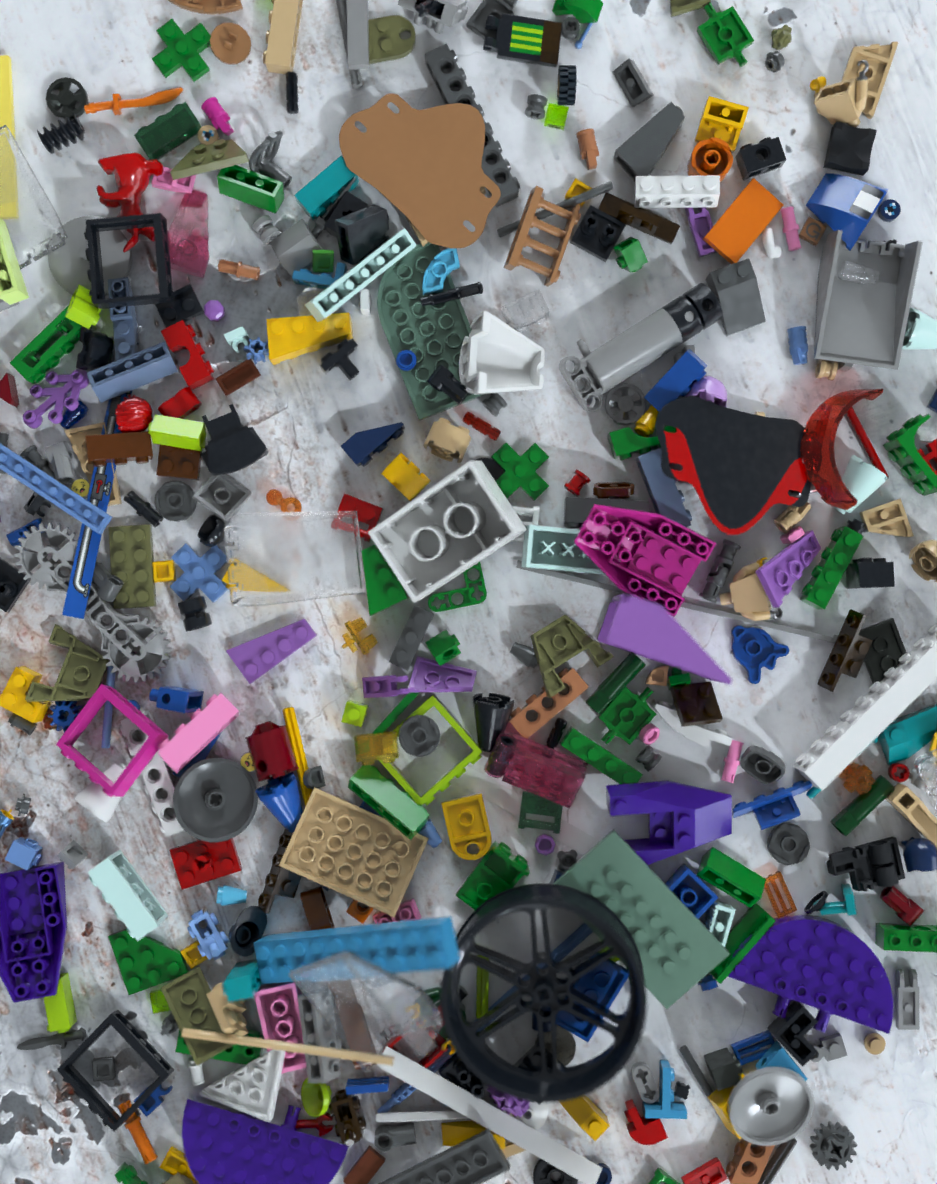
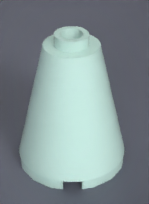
M910 307L902 350L937 349V320Z
M855 455L851 456L832 501L836 504L834 509L842 514H845V512L851 513L888 479L886 474L871 464L862 462L863 460Z

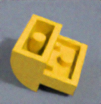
M709 96L700 119L695 141L700 142L713 137L719 138L729 145L731 152H734L749 107Z

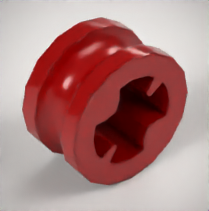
M894 763L888 768V775L894 781L904 782L909 777V769L904 764ZM897 768L903 770V772L900 773L901 777L894 775V773L897 772Z

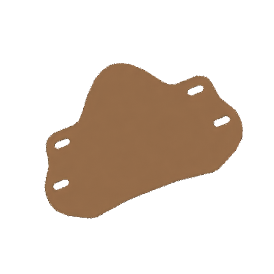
M389 93L372 107L351 115L341 127L339 144L347 168L376 188L396 206L428 242L447 248H465L473 244L481 236L487 216L497 204L501 193L499 187L484 174L481 168L485 144V124L478 109L468 104L454 103L417 110L412 108L399 95ZM389 102L395 104L399 108V113L395 114L388 108L387 104ZM356 121L361 122L367 128L365 133L355 127ZM484 186L492 193V196L487 198L480 192V187ZM465 220L475 227L474 232L469 231L463 225Z

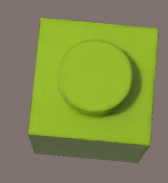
M351 700L347 701L341 722L362 727L369 705Z

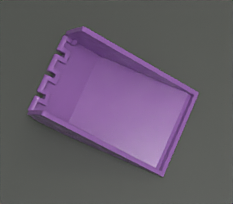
M628 594L612 597V602L609 603L597 639L599 642L633 652L639 656L671 667H679L683 671L712 681L731 685L732 679L663 606Z

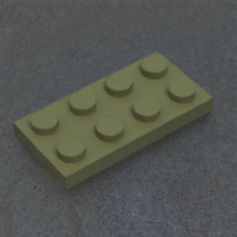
M152 525L108 527L111 575L117 576L124 583L113 601V608L155 607L156 591L152 562H154Z
M200 966L161 987L181 1034L183 1028L225 1033L222 1031L206 995L211 989ZM183 1037L196 1066L235 1045Z

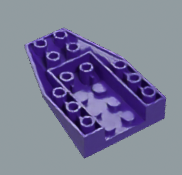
M64 862L36 866L29 870L20 869L0 873V977L14 1003L56 995L67 932Z

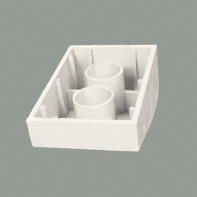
M474 460L463 465L368 533L415 603L491 555L527 529L482 460Z

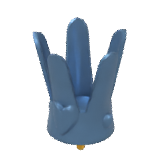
M4 809L0 810V838L5 829L14 820V817L10 814L12 809L9 812Z

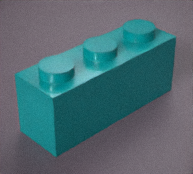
M341 155L294 196L297 203L314 220L318 216L322 217L326 213L327 208L336 202L344 189L356 178L349 192L354 190L358 185L359 179L356 174L347 168Z
M257 959L237 962L224 980L225 982H223V993L227 995L228 1002L255 996L261 986Z

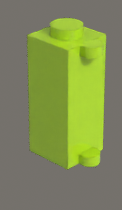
M155 414L153 422H150L148 426V434L151 435L154 444L202 451V448H205L207 433L204 422Z
M67 972L60 974L57 994L43 997L48 1019L46 1027L47 1031L67 1032L77 1022Z

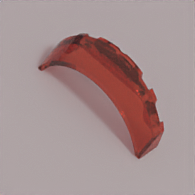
M857 389L838 393L824 401L811 414L805 425L804 436L801 439V459H803L806 468L805 474L808 481L812 482L815 489L822 496L820 498L829 505L844 510L857 505L858 500L843 483L836 466L834 456L835 436L843 416L855 403L863 398L874 400L883 393V389Z

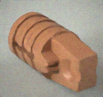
M585 129L576 134L581 159H586L588 170L597 167L596 157L599 156L594 129Z

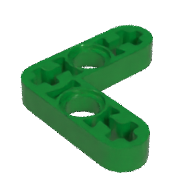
M478 562V565H474L463 572L466 583L465 588L432 595L428 600L429 608L434 612H442L482 603L486 599L487 592L480 562ZM470 569L478 570L479 578L477 580H470L467 573ZM481 581L482 586L478 585V590L483 592V596L480 597L481 600L477 601L476 597L472 598L471 596L475 590L474 586L469 588V583L476 584ZM455 593L463 595V602L459 605L454 604L451 600L452 595ZM448 594V601L451 607H446V603L441 604L439 609L431 605L435 597H438L439 600H444V595Z

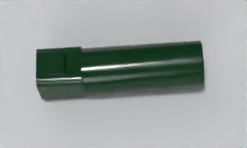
M631 652L585 702L597 714H600L646 664Z
M879 775L830 821L831 824L842 835L847 836L895 790L894 786L885 777Z

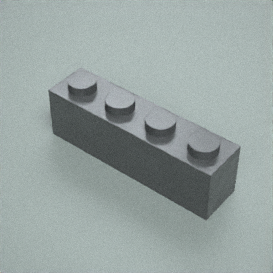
M566 497L564 523L568 524V527L581 528V524H584L594 504L649 512V501Z

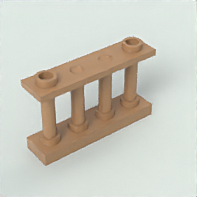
M535 186L529 194L503 268L511 271L516 266L519 267L521 265L546 276L544 285L548 287L554 282L556 283L560 276L558 269L573 227L579 222L581 205L577 204L571 211L544 200V197L541 196L544 189ZM541 207L566 218L567 222L564 230L537 219V216H535L536 209ZM536 227L561 238L557 250L531 239L530 235H528L529 229ZM528 246L553 257L550 269L524 258L521 254L523 247Z

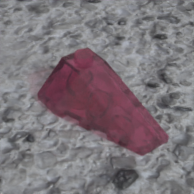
M193 190L192 193H185L168 231L171 269L204 278L209 262L208 195Z

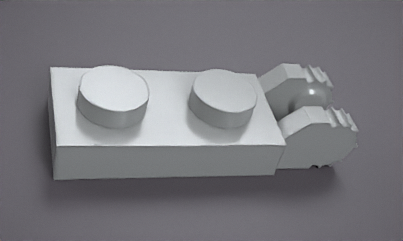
M902 969L896 970V1028L899 1030H919L917 972L915 969L909 970L908 980L910 985H905L904 972Z

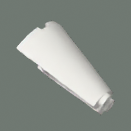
M486 311L481 312L471 323L470 328H472L469 337H464L460 351L459 377L461 384L466 386L465 390L472 394H488L542 389L544 378L540 374V369L545 364V349Z

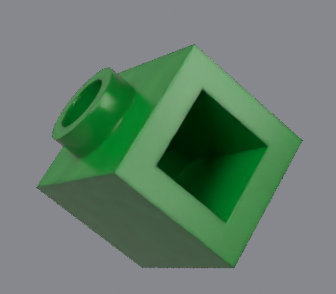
M629 237L613 247L618 257L616 258L618 266L630 273L640 270L643 267L642 265L648 262L638 239Z

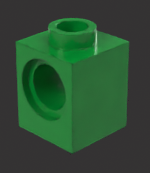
M447 630L442 631L425 642L440 666L461 654L457 647L460 645V642L455 634L450 636Z

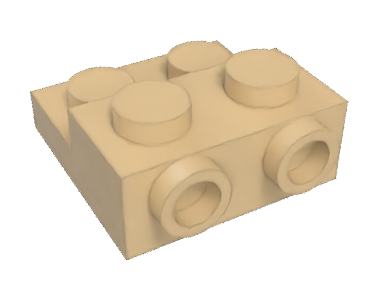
M223 982L215 985L212 991L206 995L222 1031L233 1035H246L248 1033L247 1021L241 1014L247 1010L244 1003L246 999L228 1002L227 995L223 993Z

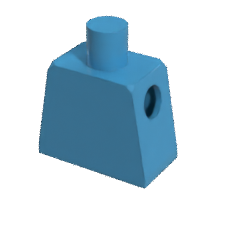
M778 1041L774 1042L755 1065L757 1070L765 1067H784L795 1071L805 1081L807 1080L805 1074Z

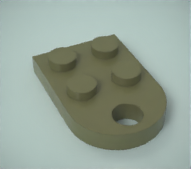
M392 15L369 20V64L401 59L411 53L416 43V34L412 23L408 19L399 15ZM407 31L411 36L409 39H402L400 34Z

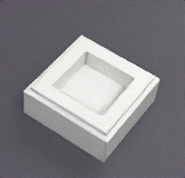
M362 289L360 294V310L362 315H369L370 292L368 289Z

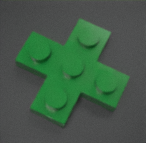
M171 19L156 30L167 48L154 56L152 60L165 78L180 67L184 68L193 82L210 71L208 65L199 55V53L210 46L211 37L202 23H199L184 34L175 21Z
M507 443L491 456L505 471L495 482L507 499L520 487L535 501L549 487L535 472L549 458L536 443L521 457Z

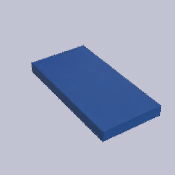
M597 952L594 955L590 956L587 961L599 955L600 953ZM608 959L577 979L572 987L609 1009L629 977L628 969ZM576 1001L574 1002L575 1004L585 1008L586 1010L596 1014L597 1016L603 1019V1016L597 1014L596 1012L590 1010L589 1008L581 1005ZM560 1010L556 1013L557 1025L586 1042H589L597 1029V1026L567 1011Z

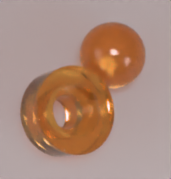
M277 489L268 491L266 495L267 502L273 506L280 505L283 515L288 518L297 517L302 510L298 499L293 497L284 499L282 493ZM291 503L295 505V510L292 512L287 509V506Z

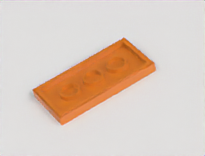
M753 178L705 235L703 240L731 265L737 263L784 204Z

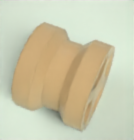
M819 359L816 365L815 377L819 379L826 377L828 380L833 381L837 373L838 362Z

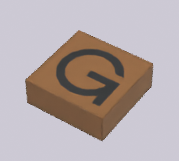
M808 217L799 233V238L816 246L827 226Z

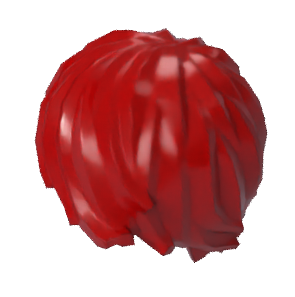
M129 394L128 398L124 397V401L117 404V409H115L116 423L122 433L144 431L153 420L150 404L143 398L135 395L131 397V394Z

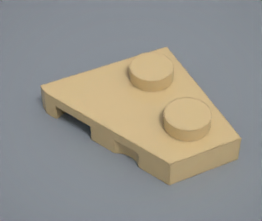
M901 498L859 513L862 522L865 524L866 532L900 537L914 536Z

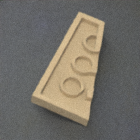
M105 422L64 430L72 444L74 453L81 463L80 466L87 476L89 485L94 467L93 464H88L85 436L101 435L103 425L105 434H107ZM116 470L108 506L122 504Z

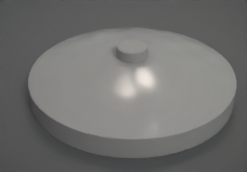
M84 216L67 222L56 232L50 243L48 252L50 271L57 283L72 295L79 284L92 290L91 282L87 275L90 265L86 258L88 242L85 239L84 232H86V220L101 219L100 217ZM120 230L99 232L105 297L109 295L108 279L128 277L131 270V249L125 253L123 252L128 240Z
M775 1066L755 1070L743 1077L732 1090L728 1100L729 1119L737 1134L744 1140L761 1146L778 1145L793 1139L807 1126L814 1108L813 1095L806 1081L795 1071Z

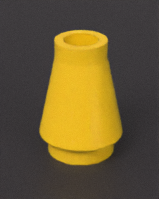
M650 406L635 423L634 431L640 436L648 438L654 432L659 411L654 406Z

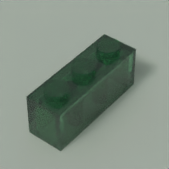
M184 102L174 106L172 111L167 114L158 116L155 122L150 125L141 127L134 136L148 158L158 160L197 135L201 125L188 104Z

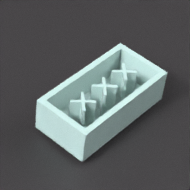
M536 525L525 526L527 530L524 532L521 567L606 575L574 542L580 530Z
M118 850L87 872L90 875L91 883L96 887L98 886L105 902L111 904L116 917L125 923L127 932L131 937L136 938L137 941L159 926L168 917L166 911L121 850Z

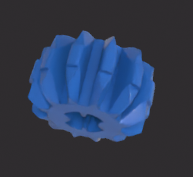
M55 701L56 706H50V710L53 713L48 714V717L53 718V721L50 723L51 726L57 724L56 731L63 729L65 733L78 716L79 710L83 708V705L76 706L77 701ZM66 712L69 713L67 719L64 717V715H66Z

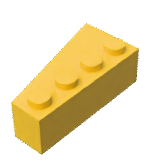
M349 312L330 314L319 322L316 321L313 315L266 319L269 360L273 365L287 359L297 358L299 355L308 352H315L326 346L330 347L339 344L345 339L351 340L353 338L352 319Z

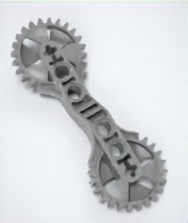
M52 522L48 523L47 528L43 523H40L39 530L36 526H32V533L26 530L23 532L26 538L20 537L18 539L22 545L15 546L16 549L20 550V552L14 554V557L20 558L15 565L22 566L18 573L25 572L26 575L23 579L31 578L30 585L39 582V589L46 584L47 591L60 590L67 592L78 540L73 539L76 533L74 532L69 535V527L61 530L60 523L55 528H53ZM42 531H46L50 545L46 547L43 545ZM68 538L70 541L60 549L58 546ZM27 548V549H30V550H33V551H36V552L27 551V550H24V549ZM52 552L54 555L52 559L48 560L46 558L48 556L47 553ZM59 560L62 561V562L59 563L56 567L53 566V565L56 564V562H58ZM40 563L41 567L32 574L30 571ZM61 566H66L69 568V576H64L61 574ZM92 582L85 613L90 621L100 630L102 637L101 650L108 652L103 655V659H109L106 666L113 665L111 673L119 671L118 678L126 675L127 682L130 677H134L135 683H137L139 677L142 678L143 682H146L147 675L154 679V671L161 674L162 670L159 666L166 668L167 663L163 660H169L171 657L166 654L172 650L171 647L166 646L171 640L164 639L168 632L161 633L160 630L163 626L155 627L156 620L148 623L147 616L141 621L139 614L126 615L117 612L107 601L97 595L98 588ZM102 616H111L112 623H104L102 620ZM117 631H126L127 638H119ZM155 631L157 634L147 643L145 638ZM131 638H133L132 642H130L129 645H126V643H128V641ZM134 647H141L140 651H133ZM127 656L129 660L120 667L118 663ZM141 659H143L145 672L143 673L140 672L137 663Z

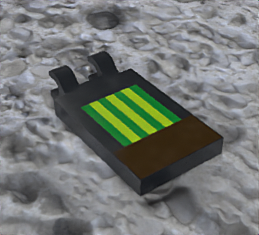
M502 13L501 19L495 16H487L485 29L497 30L496 39L485 37L483 50L497 52L496 58L557 67L562 23Z

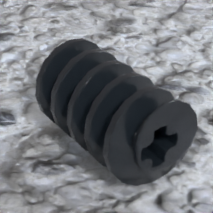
M73 113V121L68 116L65 117L66 124L59 119V127L50 123L51 131L45 126L43 127L44 134L37 130L40 140L49 153H55L54 147L59 151L62 150V144L65 147H69V140L73 144L77 143L76 136L80 140H84L85 131L75 113Z

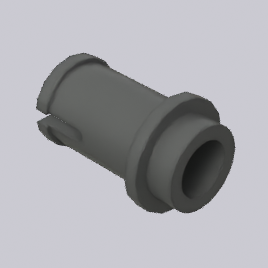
M15 713L8 720L11 723V727L16 726L29 736L37 726L36 723H32Z

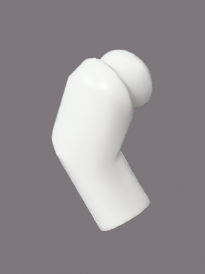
M765 228L762 231L767 256L771 259L774 257L779 258L781 256V248L774 246L772 228Z

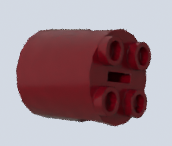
M268 721L256 725L252 735L245 738L258 782L270 779V775L273 778L285 775L284 770L288 773L299 769L286 725L278 726Z

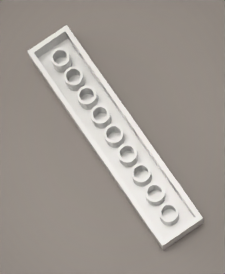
M937 624L928 630L929 634L924 639L921 638L914 643V648L909 653L907 652L899 658L898 661L900 663L897 665V668H889L884 673L885 678L881 682L877 681L869 688V693L858 698L854 703L855 706L850 711H845L840 716L841 720L836 725H831L825 731L826 735L821 740L817 739L810 746L811 749L796 759V764L793 767L806 781H810L812 786L823 790L937 678Z

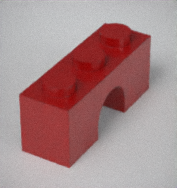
M181 320L161 330L169 349L174 354L182 350L190 352L189 361L179 367L188 387L194 390L214 380L212 373L215 371L211 363L205 361L203 357L205 351L200 342L196 343L194 339L196 333L191 324L187 325Z

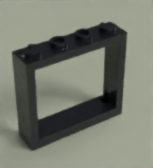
M161 213L86 220L84 236L88 242L86 258L90 265L87 275L91 282L92 290L89 291V295L92 298L93 305L99 309L174 302L167 219ZM154 227L159 294L105 299L99 232Z
M116 1010L70 1055L57 1071L63 1076L62 1080L74 1088V1093L89 1104L88 1108L90 1111L100 1116L104 1126L108 1125L115 1132L168 1078L174 1069L119 1010ZM110 1026L125 1039L159 1076L121 1117L73 1066Z

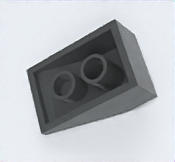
M749 258L709 273L705 280L722 308L723 317L720 320L726 336L766 322L757 278Z

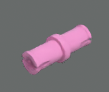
M794 207L781 209L784 224L782 230L786 235L788 251H794L801 248L798 235L799 224H796Z
M732 740L727 758L724 757L725 766L720 780L734 783L737 766H740L739 758L744 743Z

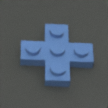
M185 544L171 557L185 572L170 586L183 601L188 600L199 588L212 602L217 601L228 590L225 587L226 584L221 581L216 573L230 559L217 545L211 547L200 558L188 544Z

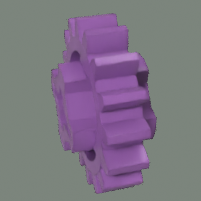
M487 1085V1091L491 1093L489 1097L495 1100L494 1104H497L501 1111L506 1110L508 1115L512 1113L514 1117L517 1115L522 1117L529 1109L530 1101L512 1097Z

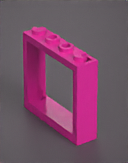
M101 684L56 745L61 749L62 755L75 762V767L89 774L88 778L93 783L101 785L103 787L102 791L110 797H123L159 750L158 746L168 738V735L116 689ZM107 700L149 736L115 783L73 747V744Z

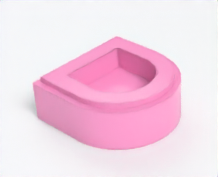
M797 526L789 530L787 534L784 533L780 539L783 544H792L802 537L805 532L801 526Z

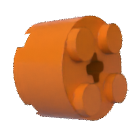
M715 137L700 141L693 149L688 160V176L720 175L721 183L733 163V155L729 145L722 139Z

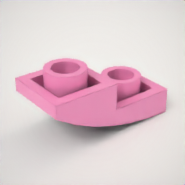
M413 898L400 903L395 917L379 912L373 915L375 924L419 920L421 915Z

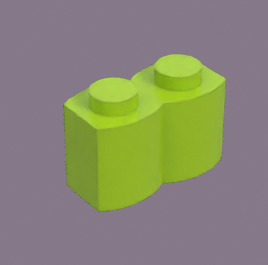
M79 284L71 297L65 317L89 329L91 325L96 326L102 309L93 305L92 298L89 295L90 290Z

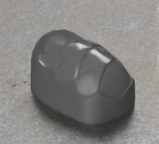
M751 745L742 754L741 767L763 784L767 785L775 782L785 774L784 762L777 755L764 748Z

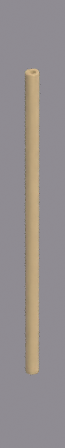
M183 1028L182 1037L391 1066H393L394 1056Z

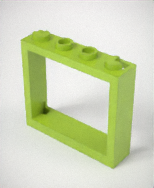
M434 694L370 750L418 805L425 804L426 806L435 799L434 794L439 790L443 792L451 785L449 781L454 776L459 778L466 772L465 767L470 762L475 764L482 757L480 755L482 749ZM434 706L473 751L425 794L420 796L385 757L382 751L399 737V730L404 721L411 716L424 715Z

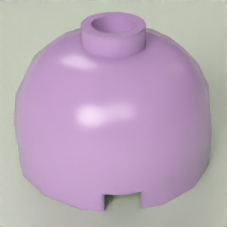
M704 376L699 382L694 380L689 385L692 389L686 394V397L696 396L726 407L727 390L723 383L716 378Z

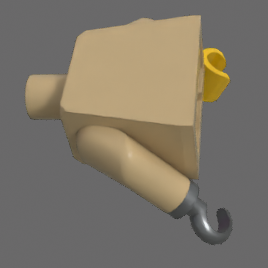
M861 60L858 62V66L864 63L865 69L859 72V77L826 87V78L824 76H820L810 82L811 90L816 91L814 94V104L817 112L827 118L832 125L836 121L846 123L852 127H857L860 124L859 117L866 106L868 80L867 76H865L869 69L867 61Z
M767 557L744 566L733 576V582L729 584L731 592L720 594L722 606L733 604L735 612H740L741 616L753 621L769 620L772 618L779 620L782 617L783 612L780 608H778V616L771 610L770 600L755 572L763 566L762 561L768 559Z

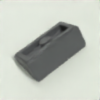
M626 60L613 71L632 107L653 96L652 91L633 60Z

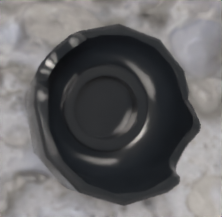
M215 514L209 516L198 532L197 536L200 538V542L208 547L220 544L225 539L227 524Z

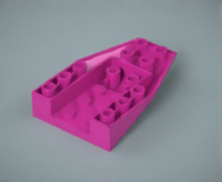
M597 504L593 505L574 540L578 547L619 589L632 596L663 606L674 617L685 599L682 593L701 560L707 561L716 545L710 538L661 514Z

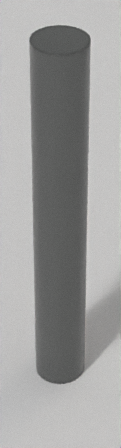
M687 1046L680 1047L679 1050L708 1097L713 1093L712 1088Z

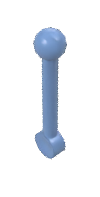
M588 23L580 39L575 42L576 49L582 48V42L593 23Z

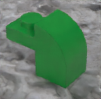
M555 0L552 12L556 16L572 14L581 24L597 23L603 2L601 0Z

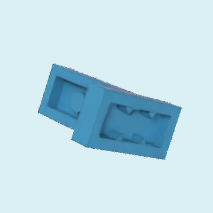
M338 262L334 278L330 274L320 273V275L312 274L310 270L300 269V271L294 270L292 279L295 284L325 290L344 275L348 269L345 263Z
M660 1060L659 1102L649 1104L642 1101V1111L645 1118L687 1119V1109L684 1102H674V1090L671 1089V1081H674L675 1074L674 1068H671L668 1060Z

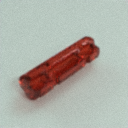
M467 412L463 417L464 423L471 424L474 429L484 435H489V438L496 441L500 436L501 431L499 429L492 428L489 423L479 417L475 418L474 414Z

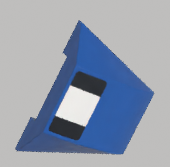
M826 173L806 206L822 223H827L833 231L842 230L841 239L847 244L846 248L851 251L885 197L888 189L849 176Z

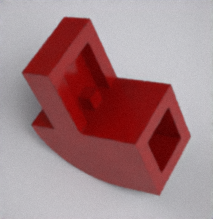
M633 1099L625 1102L627 1110L624 1113L629 1122L626 1126L633 1140L642 1145H653L668 1138L660 1118L641 1117Z

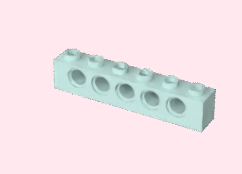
M405 228L305 304V306L317 322L325 319L417 246L407 230Z

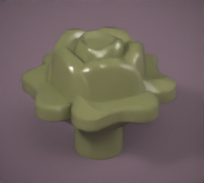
M785 24L782 28L772 31V48L779 51L782 47L788 46L792 40L791 27Z

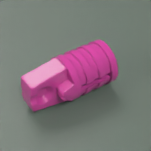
M216 97L207 99L202 104L201 109L208 116L216 130L221 129L225 135L230 136L234 132L228 122L231 118L222 108Z

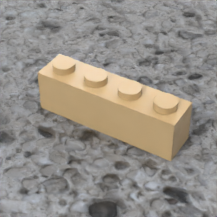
M272 0L273 11H269L270 31L267 30L266 44L268 46L267 51L264 50L263 63L266 64L268 72L278 74L293 72L303 0Z

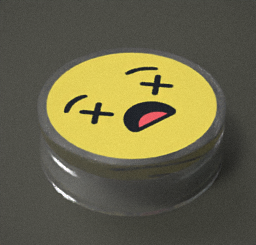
M84 478L75 479L70 489L85 499L88 497L89 481Z
M248 751L241 756L239 763L248 772H254V765Z

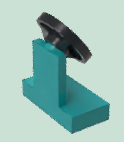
M841 884L843 901L826 902L828 893L821 891L809 901L804 911L806 914L819 911L821 915L847 913L848 916L857 915L854 894L850 884Z

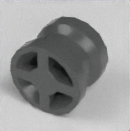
M538 94L529 95L525 115L532 119H543L545 117L544 107L547 106V98Z
M491 393L488 399L482 401L484 407L495 417L499 414L501 408H505L508 405L498 393Z
M648 745L638 754L635 760L638 763H642L647 771H650L658 764L662 756L655 754L653 748Z

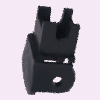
M233 404L229 405L230 413L208 421L206 415L202 416L211 437L208 445L205 446L210 472L216 476L242 470L268 454L267 447L254 428H248L247 425L243 427Z

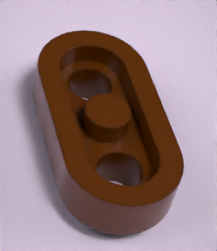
M630 482L596 483L593 485V494L599 499H609L611 496L627 499L630 498V495L634 494V484Z

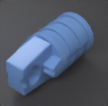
M806 326L787 329L789 350L794 365L806 364L808 352Z

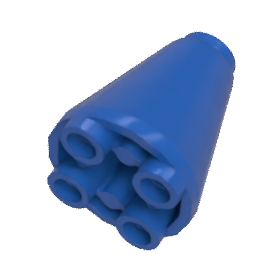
M290 772L282 777H270L267 780L268 784L259 787L255 792L260 801L289 832L294 833L303 810L297 779L294 772Z

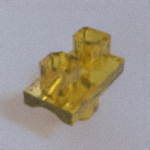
M361 617L344 624L353 638L351 639L348 633L342 635L346 642L342 645V648L349 647L352 653L358 650L354 644L356 642L364 655L370 653V649L378 641L373 634L364 639L359 632L368 627L364 619Z

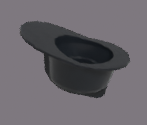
M250 906L244 909L229 931L231 948L239 956L247 957L255 952L253 943L263 936L267 925V915L259 906Z

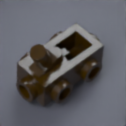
M346 1089L335 1093L329 1104L331 1116H335L337 1123L335 1124V1132L337 1137H341L342 1144L346 1143L347 1146H352L363 1138L366 1121L364 1116L360 1117L358 1109L361 1108L359 1097L354 1096V1094L347 1095Z

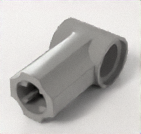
M67 441L45 447V454L50 464H52L55 479L62 484L73 482L76 479L71 463L73 455Z

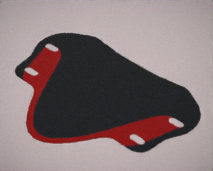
M696 396L671 401L662 407L657 416L656 433L661 445L662 472L668 478L688 482L693 485L707 515L720 531L728 535H739L754 526L774 504L781 503L801 507L807 503L811 484L822 467L823 454L821 446L813 434L797 421L763 417L733 410ZM665 425L675 427L677 432L664 431L663 427ZM802 458L812 459L815 461V464H804ZM669 464H680L683 469L681 471L671 469ZM788 491H798L801 493V497L789 496Z

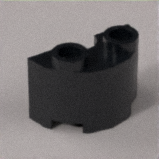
M81 327L80 342H82L83 348L78 353L76 368L92 371L110 364L112 347L114 345L113 339L104 333Z

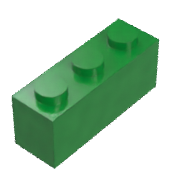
M237 165L222 168L217 175L219 193L275 214L284 200L283 182Z
M714 847L702 856L697 871L698 877L749 908L762 897L766 879Z

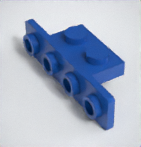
M801 780L794 783L793 787L787 789L782 787L773 791L771 795L757 796L754 798V801L747 804L746 802L738 803L732 809V816L736 818L753 811L761 830L799 817L801 813L793 796L809 791L812 783Z

